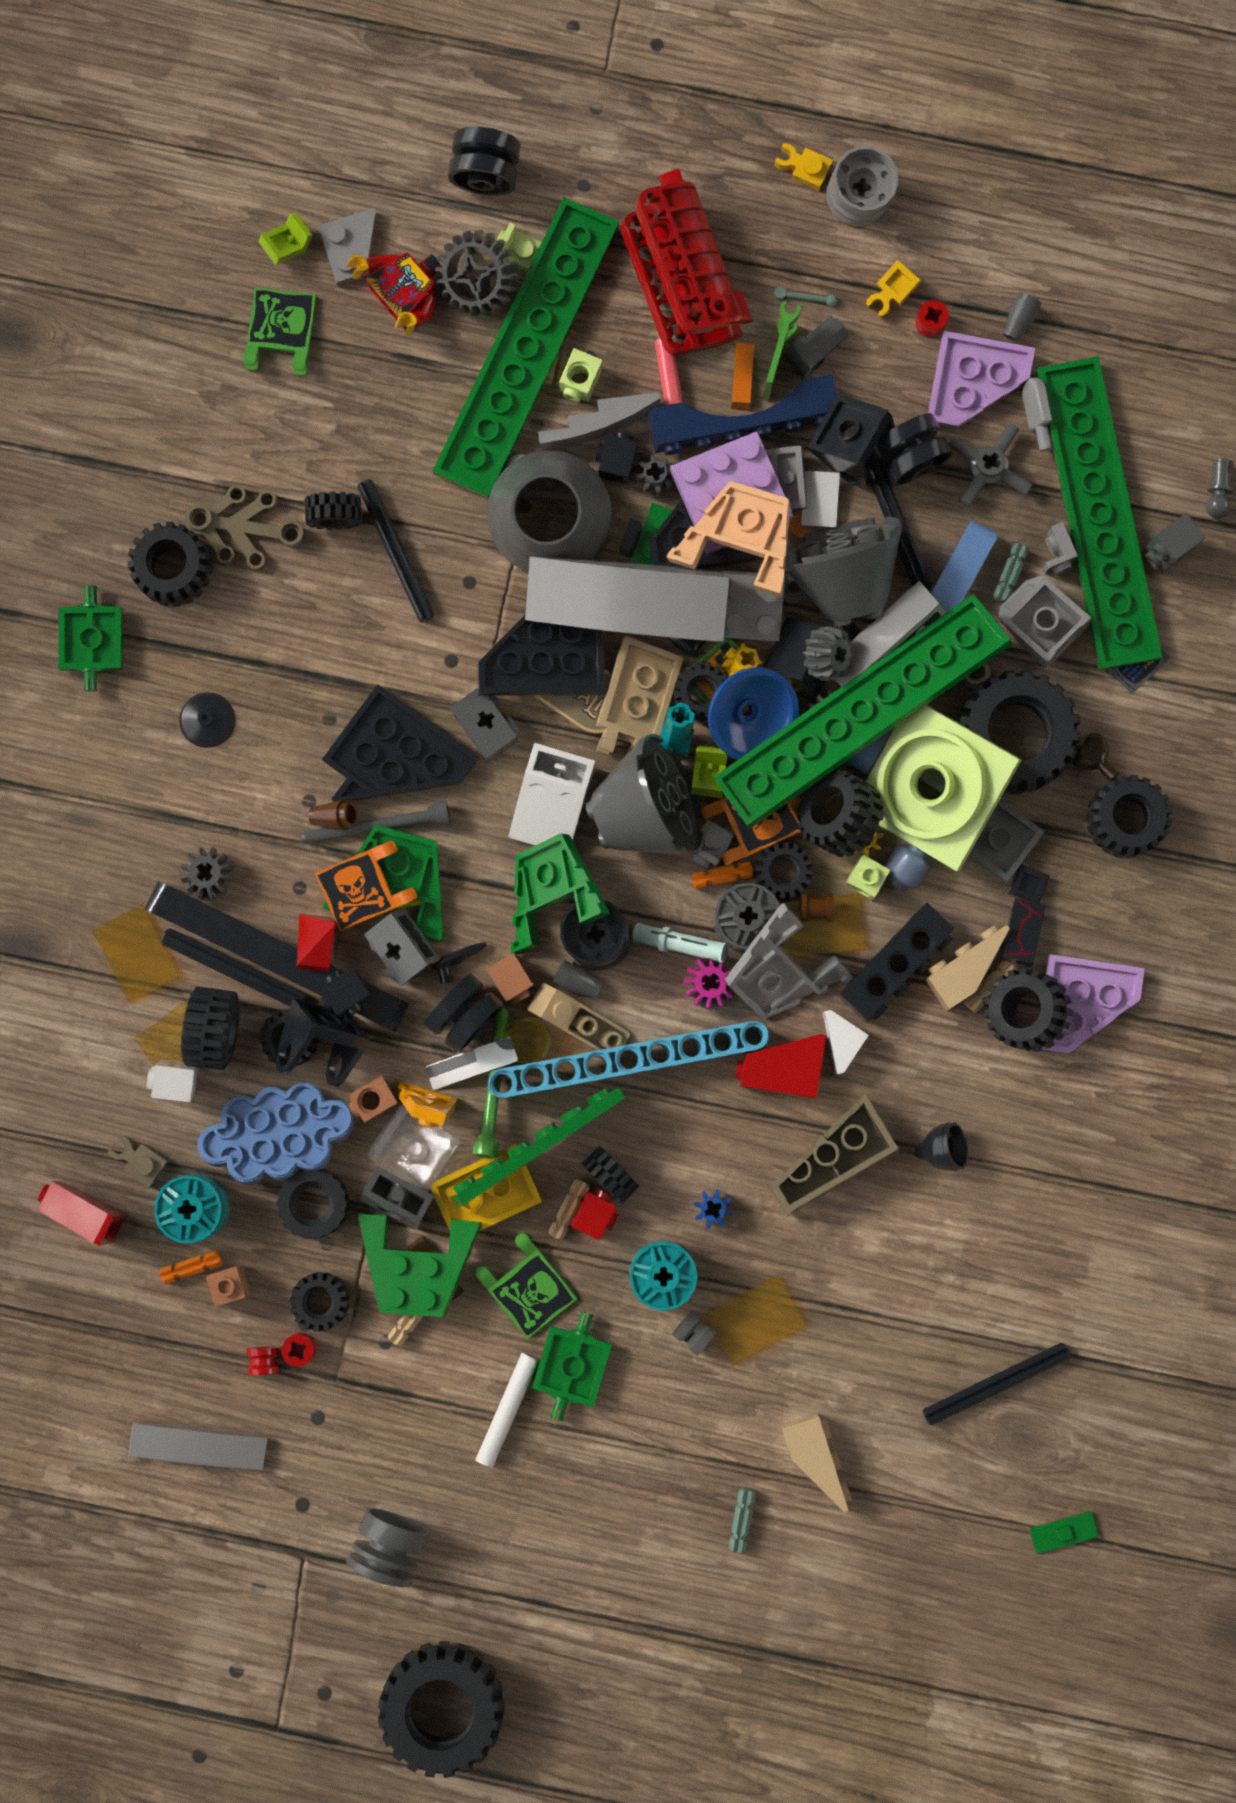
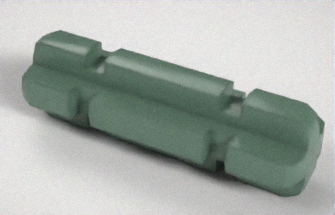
M1020 543L1013 544L1009 553L1010 558L1007 559L998 581L1000 585H997L994 591V600L1004 603L1012 595L1013 590L1011 589H1014L1024 565L1022 562L1026 560L1029 552L1027 546Z
M740 1488L738 1491L737 1502L739 1505L735 1508L731 1529L733 1536H730L728 1546L729 1551L741 1554L746 1552L748 1542L746 1536H749L753 1515L751 1506L755 1504L756 1498L754 1490Z

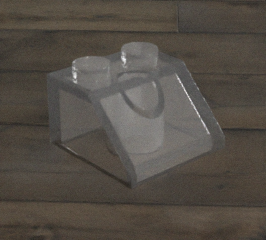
M401 1102L368 1150V1154L373 1163L428 1192L462 1141L441 1125H437V1128H431L419 1124V1119L412 1117Z

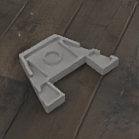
M784 903L777 908L725 978L729 987L763 1020L800 1004L799 999L813 992L819 995L828 991V986L841 980L845 983L854 978L849 969L835 955L810 975H807L779 946L803 927L799 918Z

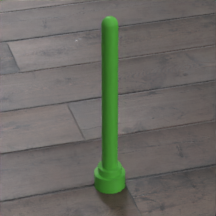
M502 1006L496 1014L493 1042L505 1039L507 1036L509 1010L507 1007ZM503 1066L490 1070L489 1078L496 1070L503 1069ZM502 1075L497 1076L493 1081V1086L497 1092H500ZM488 1086L482 1134L474 1142L472 1155L496 1159L498 1158L499 1144H496L497 1138L494 1137L499 1099L490 1094Z

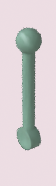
M781 286L777 287L774 291V296L777 300L794 298L827 303L830 307L838 304V298L835 295L824 297L789 292Z

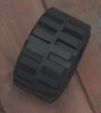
M159 522L153 524L154 530L149 531L146 527L141 531L144 536L141 539L136 536L133 540L136 546L135 549L129 548L128 555L131 561H127L128 569L132 572L130 574L132 580L153 602L158 601L160 605L168 606V603H171L174 607L181 606V601H185L187 604L193 602L191 597L195 594L200 597L204 593L201 590L202 586L208 587L210 582L207 576L212 574V566L209 564L212 560L206 550L207 548L192 530L189 531L182 524L176 526L173 522H166V526H162ZM169 550L183 551L186 554L187 560L181 574L168 580L159 579L155 576V562L161 554Z
M839 769L833 770L831 774L829 773L804 792L805 797L799 804L801 811L797 813V819L801 821L798 824L799 830L803 832L802 836L832 855L834 854L837 857H843L844 855L848 857L853 856L855 851L861 852L864 850V845L870 844L874 840L873 835L875 832H879L880 826L878 825L884 816L881 812L884 808V803L880 800L881 795L879 791L875 790V787L845 770L840 771Z
M1130 775L1126 778L1124 776L1118 777L1099 789L1094 794L1095 797L1090 800L1088 805L1090 811L1086 813V820H1090V825L1087 826L1089 833L1093 832L1095 838L1092 840L1096 845L1100 843L1103 846L1101 850L1106 853L1111 851L1116 857L1127 856V858L1142 855L1158 846L1159 842L1165 839L1168 834L1166 830L1172 824L1169 815L1173 813L1172 806L1167 807L1166 804L1169 800L1167 794L1162 796L1159 792L1162 787L1158 784L1151 785V779L1149 778L1138 779V775ZM1128 799L1134 801L1143 810L1145 824L1142 831L1138 834H1127L1115 824L1113 808L1119 800Z
M1020 968V971L1015 969L1007 971L1008 977L999 976L996 979L999 984L997 986H990L988 991L992 992L990 998L985 997L984 1004L989 1005V1010L984 1011V1018L991 1020L987 1023L990 1031L996 1032L993 1035L996 1039L1003 1041L1005 1045L1037 1052L1043 1051L1042 1047L1051 1048L1055 1045L1054 1039L1060 1041L1065 1036L1061 1031L1063 1028L1069 1029L1071 1023L1066 1022L1067 1016H1073V1009L1067 1008V1004L1072 1003L1069 995L1064 994L1067 989L1063 984L1057 983L1058 980L1052 976L1028 968ZM1035 992L1041 1003L1040 1015L1031 1026L1022 1028L1016 1019L1017 1004L1023 996Z
M200 986L195 987L187 1003L181 1035V1056L186 1066L221 1071L227 1068L233 1056L239 1026L240 1002L237 992Z

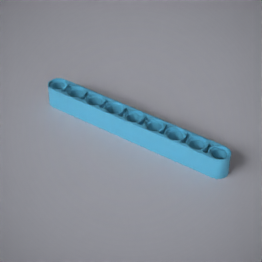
M751 1021L503 1068L491 1074L488 1080V1090L495 1098L507 1099L749 1053L762 1048L767 1043L769 1038L768 1030L762 1023ZM748 1028L758 1031L760 1040L757 1045H751L746 1041L745 1032ZM717 1034H723L728 1038L729 1047L726 1051H720L714 1046V1037ZM692 1040L697 1044L698 1053L695 1057H689L683 1052L682 1045L684 1041ZM654 1046H662L667 1051L665 1062L658 1063L652 1059L651 1051ZM623 1052H631L635 1055L636 1065L634 1068L626 1069L621 1065L620 1056ZM600 1058L604 1061L605 1070L602 1074L595 1075L590 1072L588 1068L590 1059ZM567 1063L573 1068L574 1076L571 1080L563 1081L558 1077L557 1068L560 1064ZM535 1069L542 1074L543 1081L540 1086L532 1087L526 1083L525 1074L527 1071ZM504 1075L510 1079L511 1089L508 1092L500 1093L495 1090L493 1081L497 1076Z

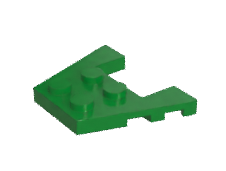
M376 824L356 855L386 842L394 841L398 851L378 860L392 893L397 894L413 887L417 893L416 900L422 901L416 923L417 927L424 936L443 940L444 929L438 841ZM325 901L323 909L330 910L327 901Z
M560 833L516 855L514 895L518 896L517 913L513 914L512 926L516 927V941L511 942V954L521 955L540 946L535 914L573 896L575 897L580 923L589 924L609 915L608 908L569 834Z
M359 1214L358 1220L380 1313L446 1317L461 1280L460 1275L464 1265L469 1260L475 1238L482 1228V1222L451 1220L448 1254L388 1250L390 1216Z

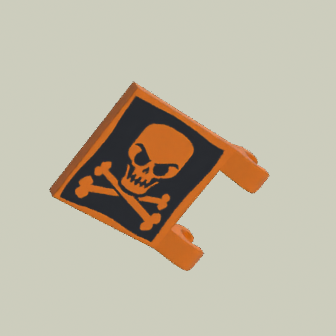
M727 797L700 809L703 818L708 820L726 812L741 846L722 853L721 858L725 865H732L801 832L798 827L800 821L797 819L790 801L751 829L748 828Z
M394 841L386 842L315 873L339 931L417 899V893L413 887L392 895L378 862L379 859L398 851Z

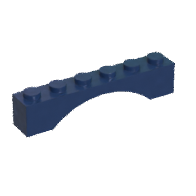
M826 375L802 380L793 392L782 401L766 410L750 415L732 417L711 415L695 410L683 403L651 408L647 420L655 454L664 452L665 455H674L682 452L683 448L693 446L696 450L711 447L714 442H731L756 431L760 438L772 435L773 431L785 429L786 433L801 430L804 425L815 424V427H819L837 393L833 376Z

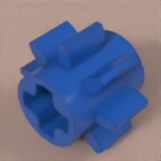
M718 1189L714 1192V1197H708L707 1193L703 1191V1202H694L693 1204L701 1209V1213L695 1219L700 1220L703 1217L707 1219L706 1228L708 1229L711 1227L712 1222L716 1221L723 1227V1216H732L733 1214L725 1210V1205L731 1199L726 1198L721 1201ZM710 1200L714 1204L720 1202L722 1206L718 1209L719 1216L715 1218L712 1214L706 1216L704 1213L708 1209L706 1203Z

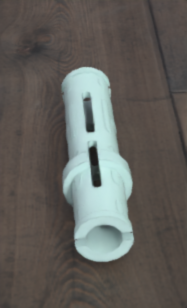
M642 923L636 924L632 938L634 943L655 946L662 952L671 950L720 963L725 962L729 948L728 943L725 942L722 943L673 931L671 927L657 928Z

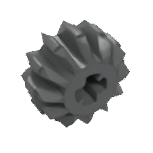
M831 626L820 627L818 630L811 631V639L805 640L807 648L802 652L806 655L803 665L808 667V675L823 681L837 680L838 677H844L846 668H851L850 657L854 655L850 651L853 642L848 640V633Z
M199 847L197 850L198 858L191 853H188L186 856L192 862L190 866L181 864L180 869L189 872V874L182 876L180 880L182 883H190L186 889L189 894L197 891V898L204 900L208 891L210 899L215 900L217 899L216 889L224 894L228 892V889L222 885L224 881L228 883L234 882L233 877L225 874L234 870V866L232 864H224L228 859V855L222 853L217 857L218 852L215 847H211L208 854H206L203 847ZM205 867L211 869L210 873L213 877L210 880L206 879L202 872Z

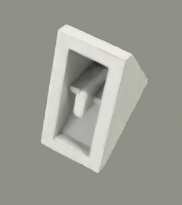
M832 1010L824 1011L822 1014L835 1075L845 1072L869 1035Z

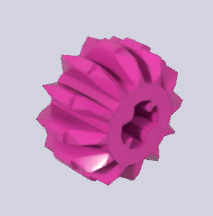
M701 958L697 959L696 962L700 971L691 966L687 969L691 975L695 976V979L685 978L683 980L685 985H694L695 987L685 993L686 996L690 997L695 993L699 995L694 1002L695 1006H699L703 998L707 999L706 1010L712 1009V999L716 1000L719 1008L724 1007V1001L720 995L722 994L730 1000L734 997L731 992L726 990V987H729L725 980L732 969L725 973L722 971L727 964L726 960L724 963H720L717 968L714 967V960L709 959V966L706 967ZM712 975L716 976L718 980L715 983H719L718 989L711 988L709 991L703 988L705 982L702 983V978H710Z

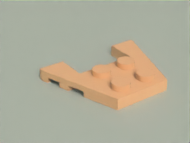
M729 481L705 509V515L694 527L691 526L684 534L685 538L681 543L669 551L667 559L669 562L695 570L707 541L763 557L764 561L753 585L756 590L782 598L785 584L790 501L788 498Z

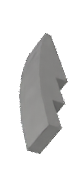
M659 392L597 400L598 412L569 415V428L538 431L540 450L550 451L572 447L604 437L629 426L648 415L651 408L660 407Z
M133 1422L128 1455L196 1465L263 1470L267 1437L233 1434L230 1431L204 1430L189 1426Z

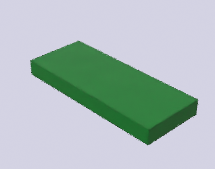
M1091 1511L1029 1528L1036 1554L1099 1537Z

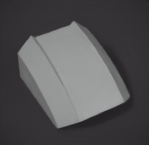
M1043 575L1026 580L1000 606L999 620L1045 669L1052 665L1081 636L1091 620V617Z

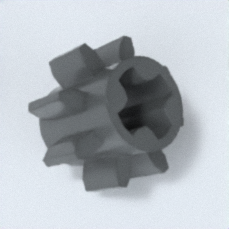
M651 455L650 462L647 464L644 462L639 463V468L644 473L636 475V482H644V493L650 489L655 491L657 496H660L662 488H672V483L667 479L673 477L670 469L667 470L666 467L668 463L667 458L661 462L656 460L654 455ZM651 471H657V474L660 475V480L655 481L653 476H651Z

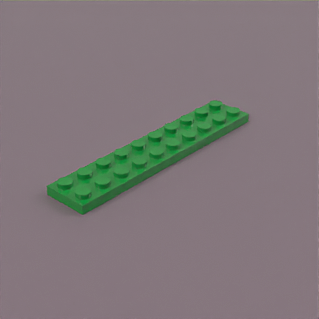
M563 197L432 470L433 475L489 500L491 490L508 462L618 231L619 221Z
M1099 356L1039 367L1036 370L1037 378L1044 382L1052 415V422L1047 426L1070 537L1078 555L1075 560L1086 613L1091 617L1089 627L1098 670L1102 671L1160 660L1163 656Z
M972 594L717 774L713 779L748 828L751 829L1012 645L1011 639L977 597Z

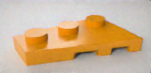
M400 1080L397 1081L394 1091L410 1115L418 1118L419 1124L431 1128H437V1125L443 1126L455 1111L458 1098Z

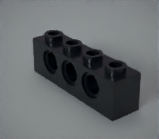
M925 903L837 996L864 1022L868 1021L870 1017L876 1021L888 1008L884 1004L892 994L896 998L899 997L910 985L906 979L913 972L919 975L932 962L927 957L935 949L941 952L953 940L949 934L955 928L930 904ZM915 933H921L927 938L928 944L925 950H918L912 945V937ZM893 956H900L905 960L906 968L903 973H896L891 969L890 960ZM871 979H879L883 982L884 992L881 996H874L869 992L868 983Z

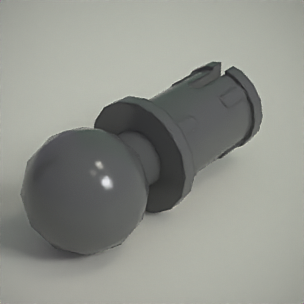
M1216 458L1213 460L1211 486H1208L1207 489L1208 492L1213 493V496L1208 499L1206 510L1211 517L1217 519L1225 517L1231 509V503L1226 494L1233 492L1231 474L1234 461L1227 458Z

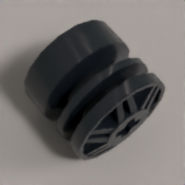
M605 900L609 915L589 924L580 923L575 903L565 913L560 925V939L565 951L580 966L592 971L608 970L617 966L627 956L631 945V930L625 917L611 902ZM595 930L605 934V936L601 937V943L599 944L590 939V937L595 936Z

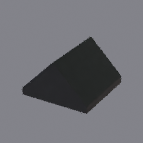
M786 618L780 630L779 641H775L763 668L773 670L782 675L797 694L814 703L816 702V695L820 694L825 681L808 675V667L803 665L806 655L802 652L807 648L805 640L811 639V631L818 630L820 627H825V625Z

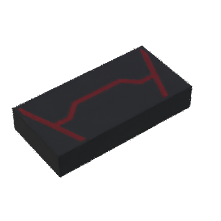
M1017 898L1014 899L1008 922L1010 929L1004 939L1001 960L1031 968L1035 958L1046 906Z

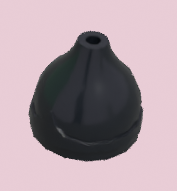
M956 1122L944 1123L934 1127L927 1134L926 1138L915 1147L916 1157L929 1162L935 1168L943 1171L964 1169L968 1160V1146L964 1131Z

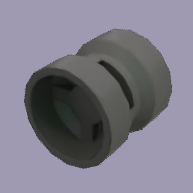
M692 1310L682 1320L672 1335L679 1341H685L689 1345V1350L697 1356L712 1340L717 1330L710 1324H703L700 1321V1316Z

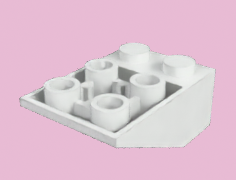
M534 743L508 838L534 846L560 833L569 834L573 840L596 767L595 761Z

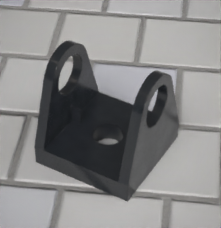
M837 394L807 448L833 472L840 473V478L856 487L866 488L870 480L865 464L880 437L895 428L893 416L888 409ZM856 426L852 435L843 437L844 432L848 428Z
M293 998L276 1054V1069L280 1073H290L314 1037L334 1042L327 1065L326 1080L329 1085L339 1087L344 1083L365 1052L370 1039L352 1016L347 1018L344 1014L340 1017L335 1012L329 1014L324 1006ZM291 1044L290 1057L287 1063L284 1064L286 1050ZM340 1058H342L341 1070L338 1076L335 1078V1068L337 1062Z

